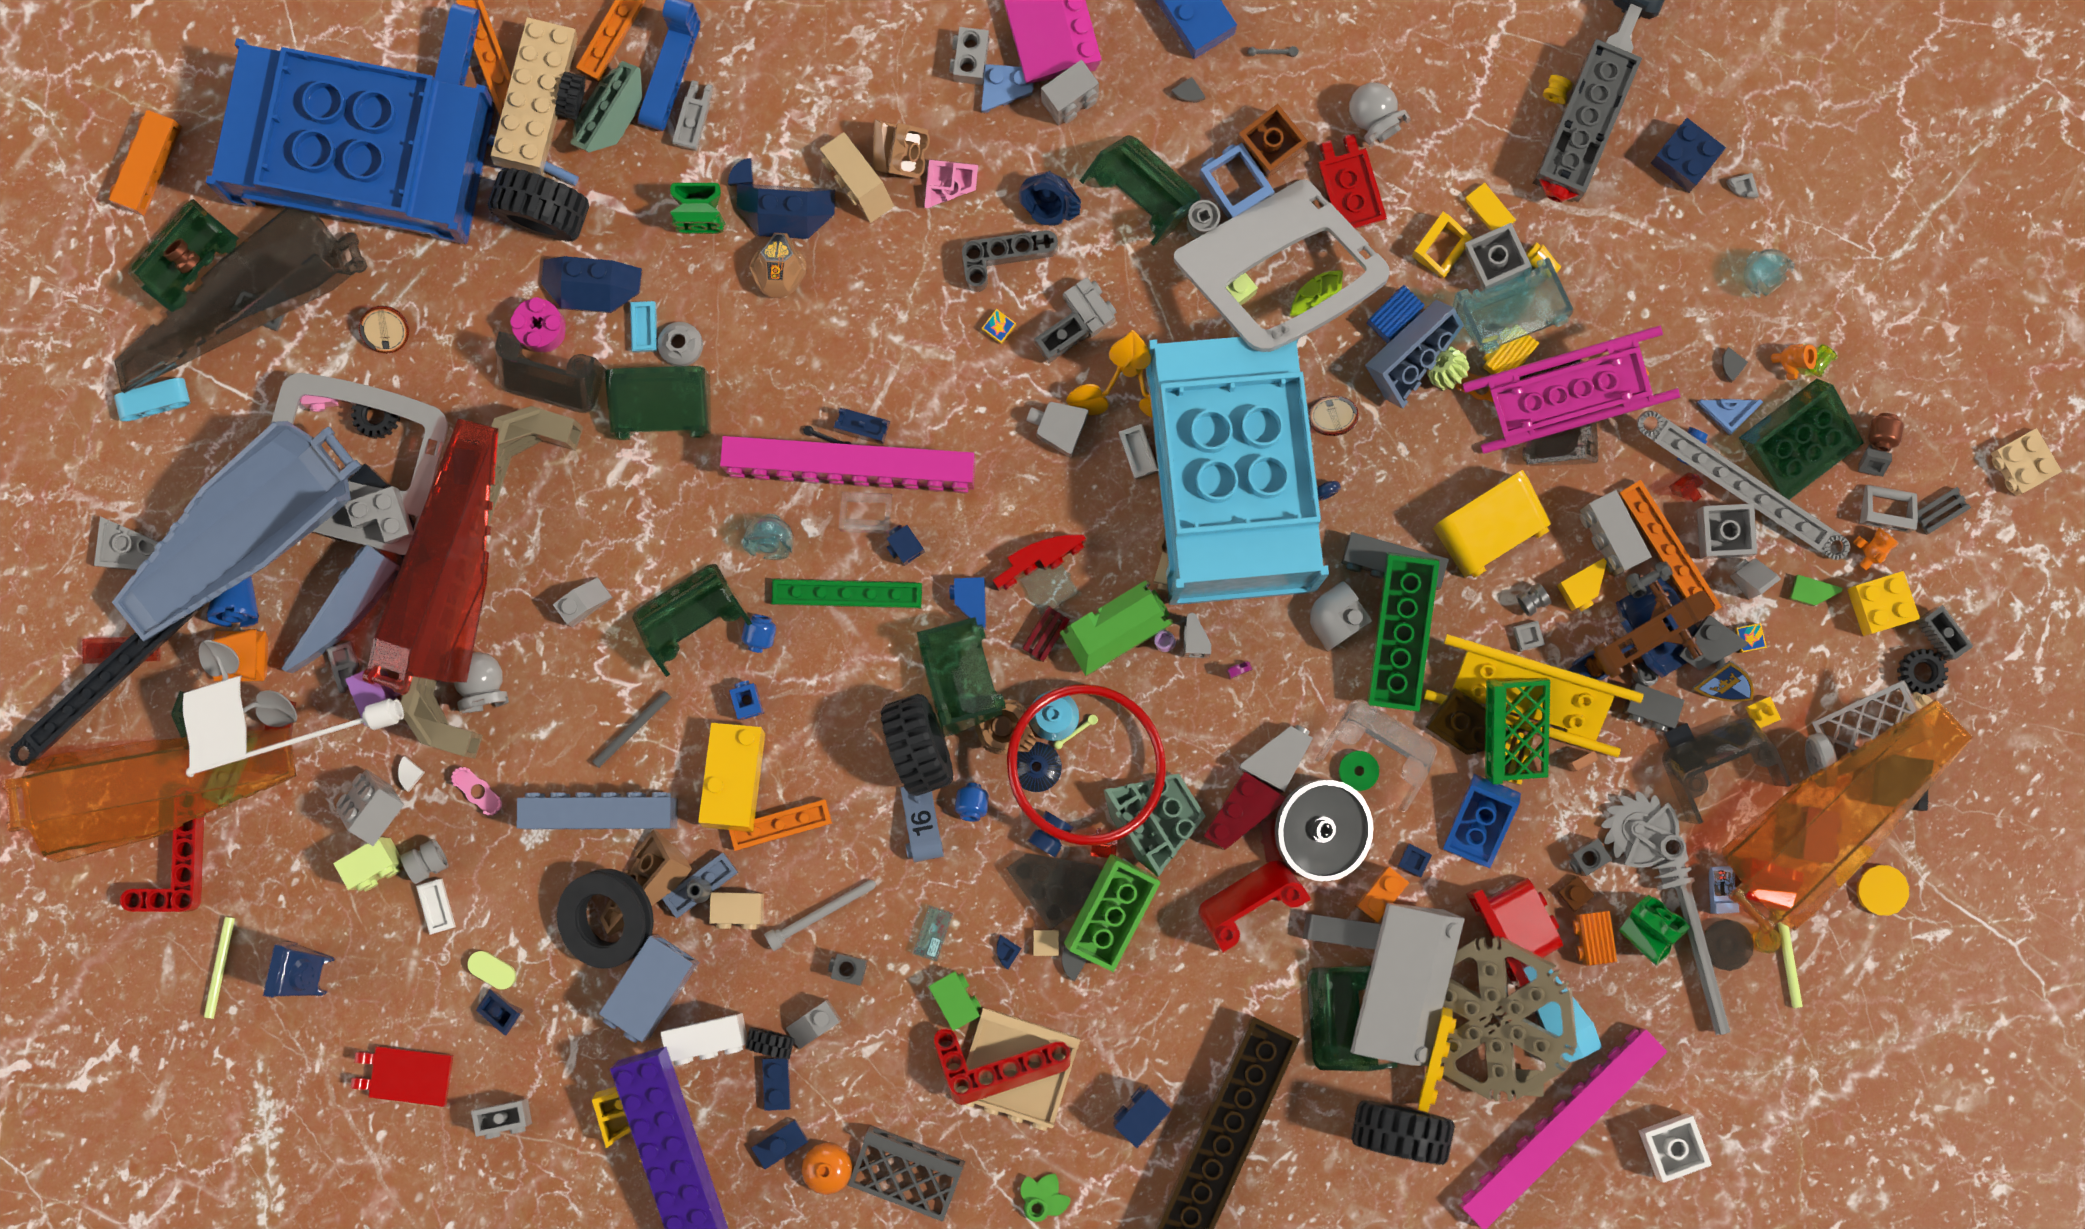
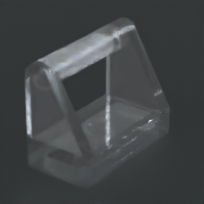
M842 492L839 530L841 532L889 534L891 531L892 494ZM847 502L886 503L885 519H847Z

